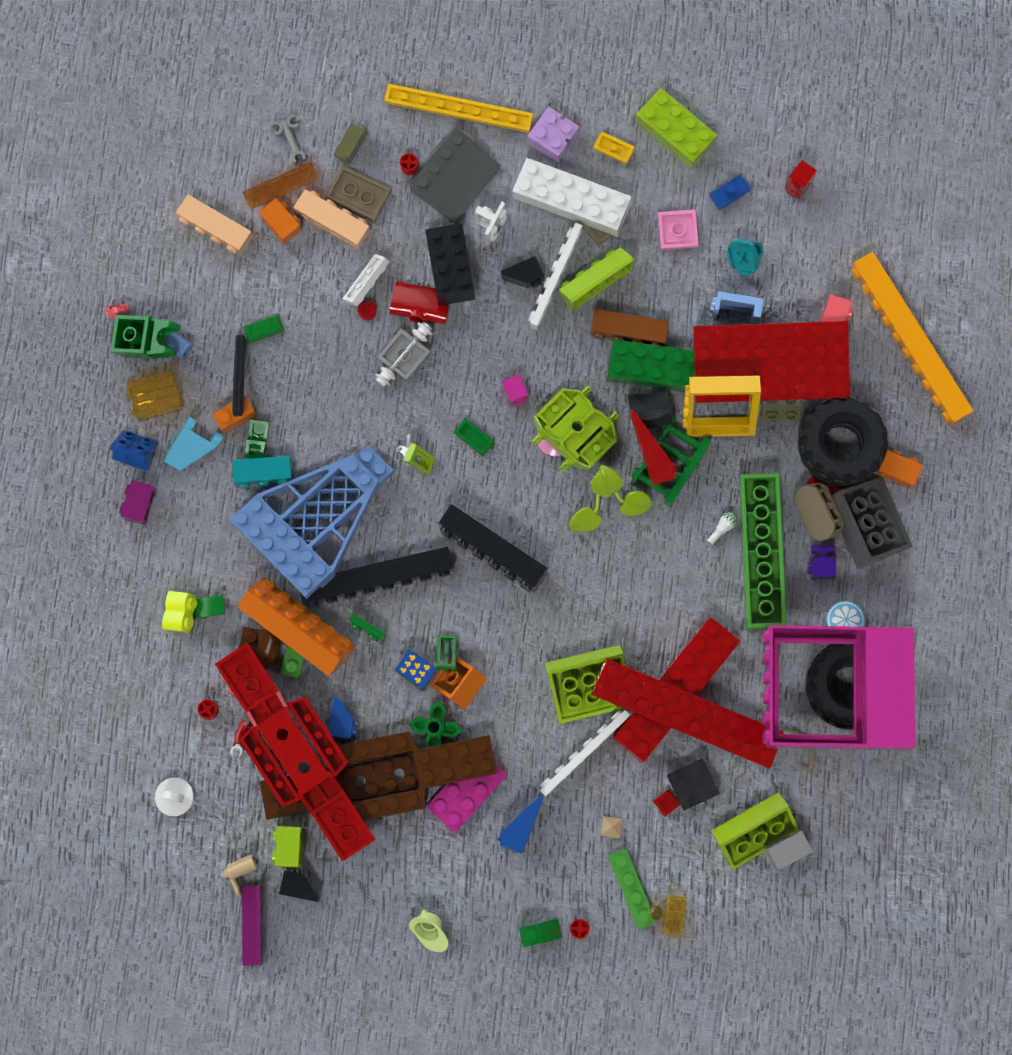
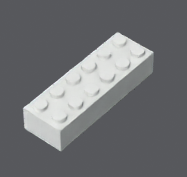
M526 158L512 191L514 199L578 223H583L616 237L620 233L632 204L631 196L529 158Z

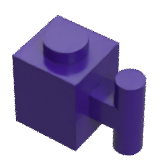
M811 545V553H818V557H812L810 563H807V573L811 574V579H834L836 577V557H827V553L835 552L834 545Z

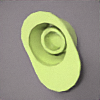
M425 909L417 918H413L410 921L409 927L427 949L434 952H443L447 949L449 945L448 938L442 931V921L439 916Z

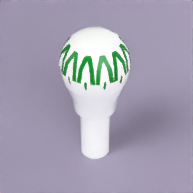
M731 512L724 513L719 520L716 530L707 541L713 545L722 534L724 535L727 531L733 529L737 524L735 514Z

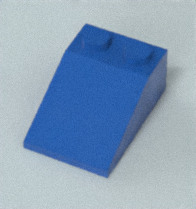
M539 796L506 827V830H501L498 841L501 842L500 846L523 854L542 805L543 797Z

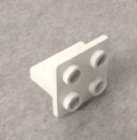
M501 202L495 214L493 210L485 206L483 208L478 206L475 211L476 224L487 229L485 232V244L488 246L491 241L494 242L499 234L497 231L499 226H503L507 219V210L504 202Z

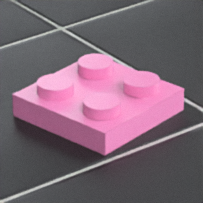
M696 210L658 212L661 250L698 248Z

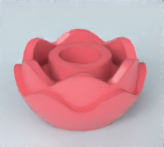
M119 303L113 307L108 306L106 308V314L111 319H115L116 315H128L129 313L127 303H124V305Z

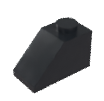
M533 256L502 270L501 278L524 288H536L542 285L544 274L536 257Z
M289 868V872L284 871L279 894L315 902L320 901V897L307 877L300 874L301 870Z

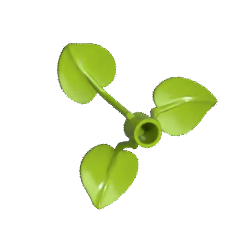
M601 465L590 484L592 492L596 494L595 510L593 511L592 508L585 507L577 511L569 522V529L578 532H590L599 527L602 521L601 516L597 514L599 512L600 496L609 497L613 493L619 502L623 503L620 506V512L626 516H638L645 513L653 505V501L647 493L642 491L630 492L625 496V500L622 499L617 493L623 485L622 478L611 468Z

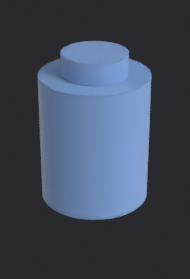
M176 332L170 333L165 340L166 347L177 351L176 356L182 360L188 356L193 347L191 342Z

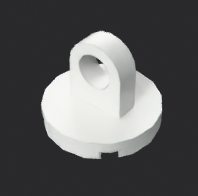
M169 778L159 784L155 792V802L162 813L178 817L191 809L194 803V792L187 781L181 778Z

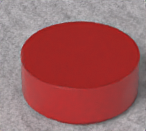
M364 301L358 306L360 318L365 321L375 318L377 309L373 302Z

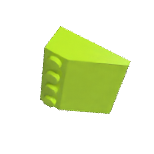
M620 645L545 663L559 724L624 709L591 695L606 658L626 666Z

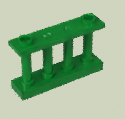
M672 417L673 424L662 426L661 430H663V433L657 441L666 453L683 462L686 467L683 473L680 471L675 472L676 478L673 481L676 484L671 489L661 484L653 485L650 477L643 473L646 469L645 462H643L640 469L636 467L631 475L633 478L631 484L635 485L638 480L644 482L664 495L663 497L666 498L664 504L668 507L672 506L712 442L707 437L703 441H697L673 426L676 421L674 417ZM670 432L694 447L696 452L693 457L690 455L687 457L663 442L667 434Z

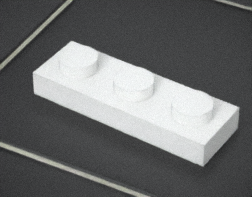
M375 254L342 299L357 307L364 300L367 292L374 286L380 274L385 271L389 261L385 257Z

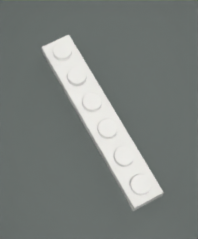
M575 223L573 228H569L566 235L568 238L567 243L562 244L559 250L561 256L558 261H554L551 268L553 274L551 278L547 277L544 288L546 289L544 294L539 295L536 302L538 307L536 311H532L528 321L531 322L530 328L538 330L581 235L583 226L581 224Z
M626 710L622 713L618 711L611 718L613 722L610 725L604 724L597 731L599 735L594 740L590 737L583 744L585 748L580 753L578 751L574 752L568 758L570 762L566 766L562 764L555 770L557 774L551 780L548 777L540 785L542 787L540 792L544 797L630 717Z

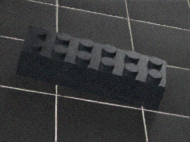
M452 504L438 522L443 536L448 539L454 538L458 546L464 550L469 548L472 550L473 556L481 561L484 558L492 569L496 571L502 570L507 579L512 582L517 580L521 584L520 587L527 592L533 591L535 593L548 574L547 567Z

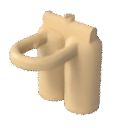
M253 854L228 864L221 874L223 878L229 877L238 897L242 896L236 878L257 869V863Z

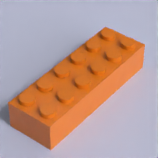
M265 577L247 589L237 606L328 676H331L347 661L356 647L348 638L340 635L332 626L327 625L319 616L311 613L303 604L295 601L287 592L279 589L271 580Z

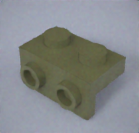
M801 400L762 401V420H800Z

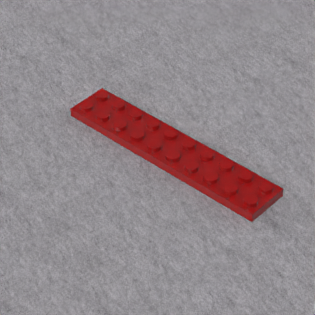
M605 659L591 695L763 767L771 768L778 748H766V744H763L762 736L766 730L765 724L613 660Z

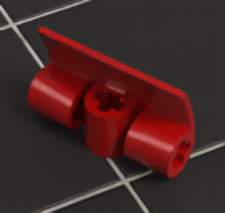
M396 281L389 314L409 317V320L414 323H423L427 320L428 322L445 325L449 304L438 306L435 288Z

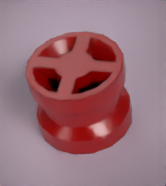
M406 153L400 158V167L405 175H414L419 169L418 158L412 153Z
M208 699L199 703L197 711L202 718L212 720L218 715L219 708L215 702Z
M576 919L571 923L570 932L573 937L583 939L589 934L590 928L585 920Z

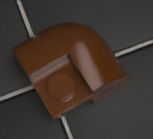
M243 627L238 648L248 642L264 668H271L278 662L283 641L268 630Z

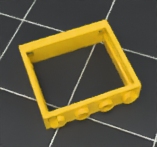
M760 376L689 377V385H685L682 427L686 428V434L691 437L755 436L761 395ZM750 394L747 417L693 418L695 395Z

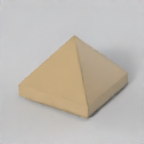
M603 816L601 836L620 838L623 819Z

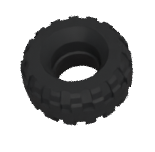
M834 398L819 404L808 414L799 432L798 451L803 465L815 479L817 478L823 484L829 486L849 487L863 483L880 468L887 453L888 433L886 426H884L881 420L882 418L868 404L856 401L854 398ZM837 427L846 428L857 436L860 448L855 457L850 460H840L828 453L824 440L826 434L831 429Z
M830 644L816 655L808 668L805 687L806 696L813 711L824 722L839 729L853 730V703L841 701L835 695L832 688L835 674L842 668L853 667V644Z

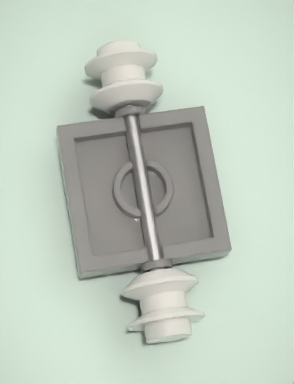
M418 322L419 328L417 330L412 329L414 337L400 329L377 356V359L388 367H381V374H375L377 377L376 381L381 386H390V379L395 380L394 372L405 381H408L429 356L430 350L419 343L420 341L427 342L426 336L433 335L431 333L432 328L428 324Z

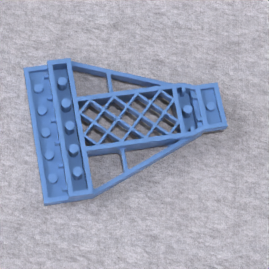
M368 445L355 457L353 455L258 493L232 516L229 521L307 599L319 587L323 588L336 576L335 573L372 498L377 494L380 486L395 472ZM326 474L304 495L299 494L293 488ZM335 480H345V488L335 489ZM349 481H350L356 488H348ZM332 482V489H325ZM290 489L298 497V501L282 515H278L264 499ZM321 493H331V501H321ZM335 493H345L344 501H334ZM348 493H358V499L356 501H348ZM318 495V501H311ZM307 506H317V514H307ZM321 506H331L330 514H320ZM334 506H344V512L342 514H334ZM304 508L303 514H297ZM358 512L347 537L344 538L337 530ZM293 519H303V527H293ZM307 519H316V527H306ZM320 519H330V525L328 527H320ZM316 531L315 539L305 540L306 532ZM296 532H302V538ZM332 534H335L343 542V545L333 565L329 566L315 550Z

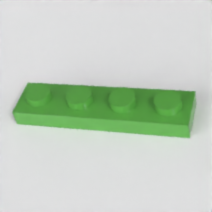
M624 849L609 855V861L638 930L656 923L627 850Z

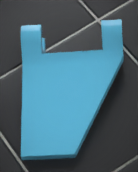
M188 417L164 462L181 471L215 449L223 436L215 432L210 441L191 431L196 420Z

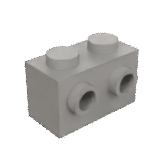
M796 830L764 848L776 870L781 869L782 871L791 868L792 863L797 860L802 862L810 857L809 854L813 852L801 830Z

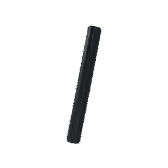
M243 334L236 335L232 400V413L235 417L243 415L246 338Z

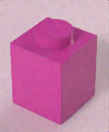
M519 374L502 381V387L511 406H520L526 403L528 392Z

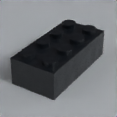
M463 224L425 229L438 306L476 300Z

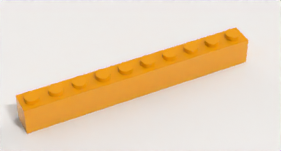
M874 252L855 261L851 267L853 277L862 284L861 289L866 296L869 295L872 300L871 305L873 309L879 311L882 316V323L891 330L892 339L895 343H899L902 348V355L905 359H909L912 364V371L919 375L923 388L930 392L931 400L936 407L940 408L943 420L952 426L971 415L973 412L972 407Z

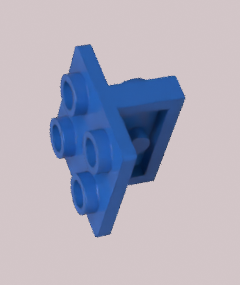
M122 431L110 445V450L113 451L112 459L148 471L153 451L157 448L158 442L149 437L136 435L132 431Z

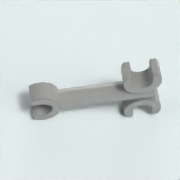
M291 114L287 117V120L272 122L271 127L280 128L274 132L276 137L281 136L284 132L293 153L292 161L296 165L297 156H301L304 161H306V156L303 151L299 150L291 129L297 130L300 127L299 123L291 124V121L296 119L295 114Z

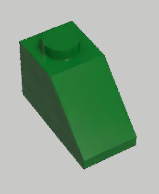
M557 919L519 928L523 948L562 938Z

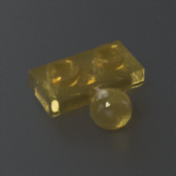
M666 895L664 910L658 905H652L648 908L647 915L649 919L658 921L663 918L661 934L682 937L687 897Z

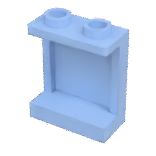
M718 291L717 297H713L710 313H713V319H717L719 309L751 314L750 324H758L761 318L764 299Z

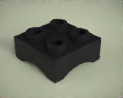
M660 388L644 395H627L630 410L633 409L648 429L673 424L665 388Z
M703 758L667 775L683 811L720 794Z

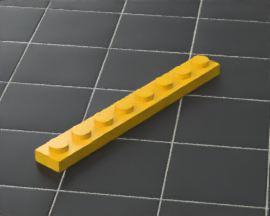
M389 83L384 99L385 104L530 133L533 113Z

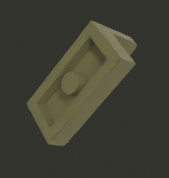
M351 123L335 150L334 157L350 165L368 135L367 127L364 125L359 127Z

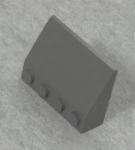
M455 128L410 183V190L455 224L501 166L470 137L458 128Z
M882 477L838 491L832 495L844 519V528L841 534L857 569L913 547Z

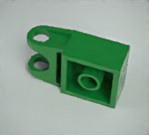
M116 315L110 352L126 358L158 359L175 357L177 351L167 348L165 340L170 333L179 331L181 325L149 316Z

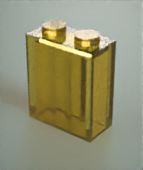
M172 370L127 381L128 388H126L128 399H132L133 404L130 406L132 416H136L138 421L183 410L175 375Z

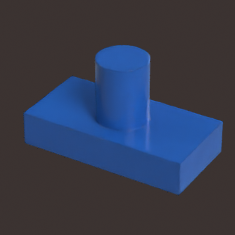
M740 174L710 193L709 197L718 210L721 211L750 192L751 188Z

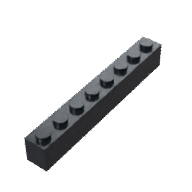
M447 546L336 572V576L323 588L319 587L307 599L300 593L302 604L308 606V608H314L319 606V603L325 601L327 604L337 602L338 598L342 597L352 599L357 597L356 594L359 593L369 595L383 588V591L393 589L394 585L398 584L408 586L413 584V581L419 579L421 582L431 580V577L439 575V577L451 575L450 572L454 571L449 549Z

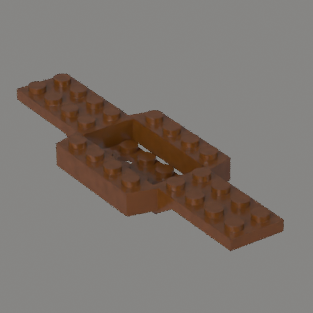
M410 731L338 745L350 762L349 764L412 752L409 756L344 768L336 777L351 801L414 788L418 789L353 802V805L364 821L425 809L426 789L497 774L490 735L422 749L417 748ZM396 769H402L404 771L403 779H394L393 772ZM360 776L366 779V785L362 788H358L355 785L356 778ZM265 780L259 781L266 820L310 812L302 800L287 806H281Z

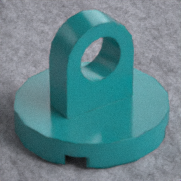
M743 238L731 242L727 250L730 266L733 269L735 268L739 275L743 276L751 275L758 270L760 259L763 256L762 245Z

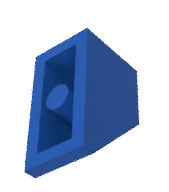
M334 697L328 730L334 738L352 740V736L357 734L358 725H355V720L340 699Z

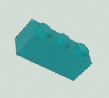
M290 455L232 460L234 484L241 489L250 488V485L257 484L258 487L270 486L269 483L281 485L293 480L292 459Z

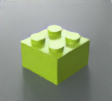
M277 826V830L273 831V842L276 843V849L272 850V862L275 863L276 867L302 868L304 828Z

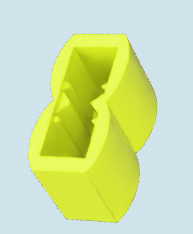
M168 592L165 603L166 611L162 620V628L164 630L190 633L194 624L193 612L197 606L196 595L184 592Z

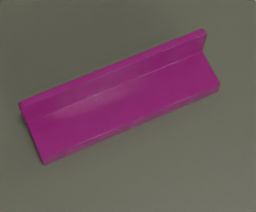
M262 885L242 886V966L263 965Z

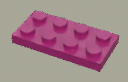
M496 765L497 774L446 784L426 807L456 833L508 775Z

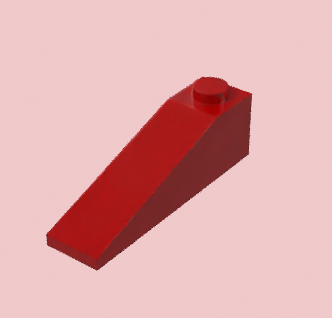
M633 409L628 410L651 483L657 485L676 478L675 472H677L674 461L671 462Z

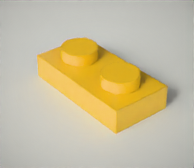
M602 131L593 146V150L627 165L635 149L634 146Z

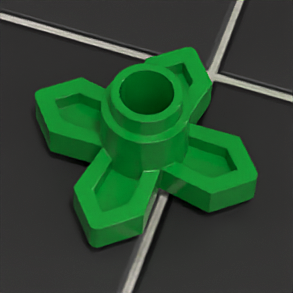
M441 701L436 702L430 707V719L416 717L409 723L415 733H427L424 745L426 748L441 745L442 736L454 739L462 733V729L456 722H444L447 709ZM434 724L439 725L440 728L438 731L433 730Z

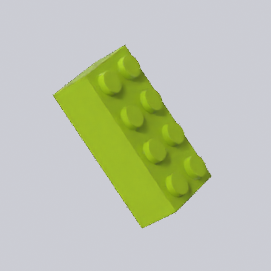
M662 88L636 114L635 122L691 169L715 144L717 139L715 132Z

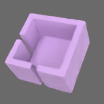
M548 106L528 134L527 143L559 163L568 150V146L570 147L579 135V126L566 117L562 120V115Z

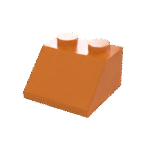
M452 656L449 658L448 664H452ZM456 657V671H452V669L444 671V669H441L430 686L465 710L482 688L487 678L474 667Z

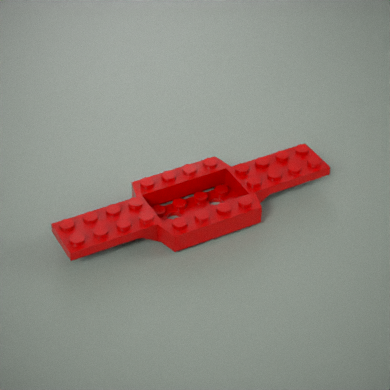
M248 642L215 663V666L253 724L239 741L281 806H287L302 800L342 862L376 840L336 779L350 762L309 699L305 696L287 703ZM290 710L294 714L295 718L307 734L308 738L310 739V741L312 742V744L314 745V747L316 748L319 755L321 756V758L323 759V761L325 762L330 771H326V769L320 762L319 758L317 757V755L309 745L308 741L296 725L295 721L289 714ZM280 729L288 731V738L286 740L278 739L277 733ZM260 732L262 733V735L264 736V738H265L266 741L268 742L269 746L267 745V743L265 742V740H264L263 737L261 736ZM271 749L273 750V752L275 753V755H276L277 758L279 759L280 763L278 762V760L276 759V757H275L274 754L272 753ZM302 762H307L310 765V770L305 774L301 773L298 768ZM282 766L284 767V769H285L286 772L288 773L289 777L287 776V774H286L285 771L283 770Z

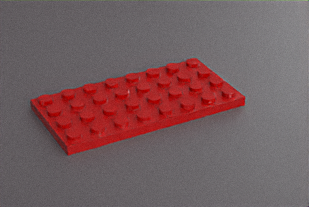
M848 321L693 326L695 377L760 376V401L850 398ZM750 394L695 395L696 403L749 402Z

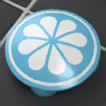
M841 601L829 609L826 623L827 626L864 627L865 616L857 604L850 601Z

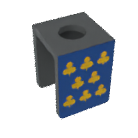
M410 649L395 668L397 674L422 691L427 688L437 673L436 667Z

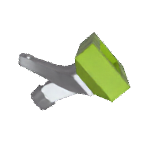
M411 433L408 434L406 447L398 446L397 453L404 455L403 461L421 473L429 475L436 458L417 444H414L413 435Z

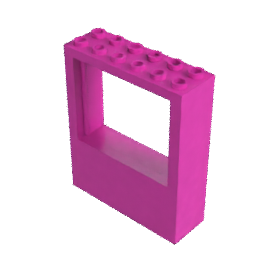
M770 625L765 630L762 642L763 645H766V650L763 652L762 662L766 664V670L763 672L762 681L763 684H766V690L763 692L762 701L763 704H766V710L763 712L762 721L763 724H766V730L763 732L762 740L763 744H766V748L910 751L915 748L914 628ZM779 643L853 644V735L779 734Z

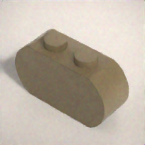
M813 483L801 487L795 495V504L811 537L823 541L838 536L844 528V519L828 486L823 483Z

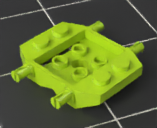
M588 385L581 392L579 390L562 388L533 417L538 435L530 441L531 444L534 443L533 446L537 447L542 440H546L566 460L558 467L559 470L562 469V473H565L570 466L588 471L618 441L614 422L620 418V415L614 411L608 418L602 412L595 409L587 398L593 391L592 388L589 389L590 386ZM576 403V405L553 428H551ZM572 424H580L581 431L573 430ZM601 427L602 430L577 453L576 451Z

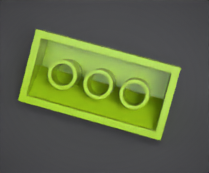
M621 247L617 250L612 249L603 260L600 261L598 259L590 265L591 268L587 271L582 270L575 275L576 278L571 282L568 280L561 284L559 296L569 310L573 312L633 271V257Z
M778 792L711 830V833L730 868L734 870L765 852V847L799 830L788 804Z

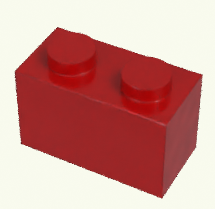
M801 160L789 175L784 189H786V192L791 197L800 199L813 183L817 170Z

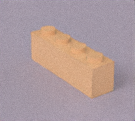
M305 189L293 207L295 214L359 250L370 233L368 222L362 218L356 219L350 211L344 208L341 210L331 200L327 199L325 201L320 198L321 196L313 190L309 192Z
M188 194L176 211L180 223L185 226L191 225L197 233L202 236L204 234L208 235L212 242L220 245V243L225 245L226 249L233 254L237 252L242 255L253 238L250 230Z

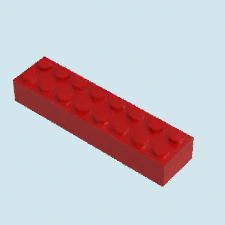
M709 617L661 677L660 681L697 696L741 640L712 617ZM633 712L613 737V740L641 763H644L671 728Z

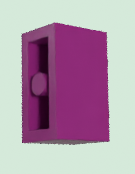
M131 480V483L127 485L125 495H127L125 503L122 502L119 513L124 520L146 525L157 489L152 485Z

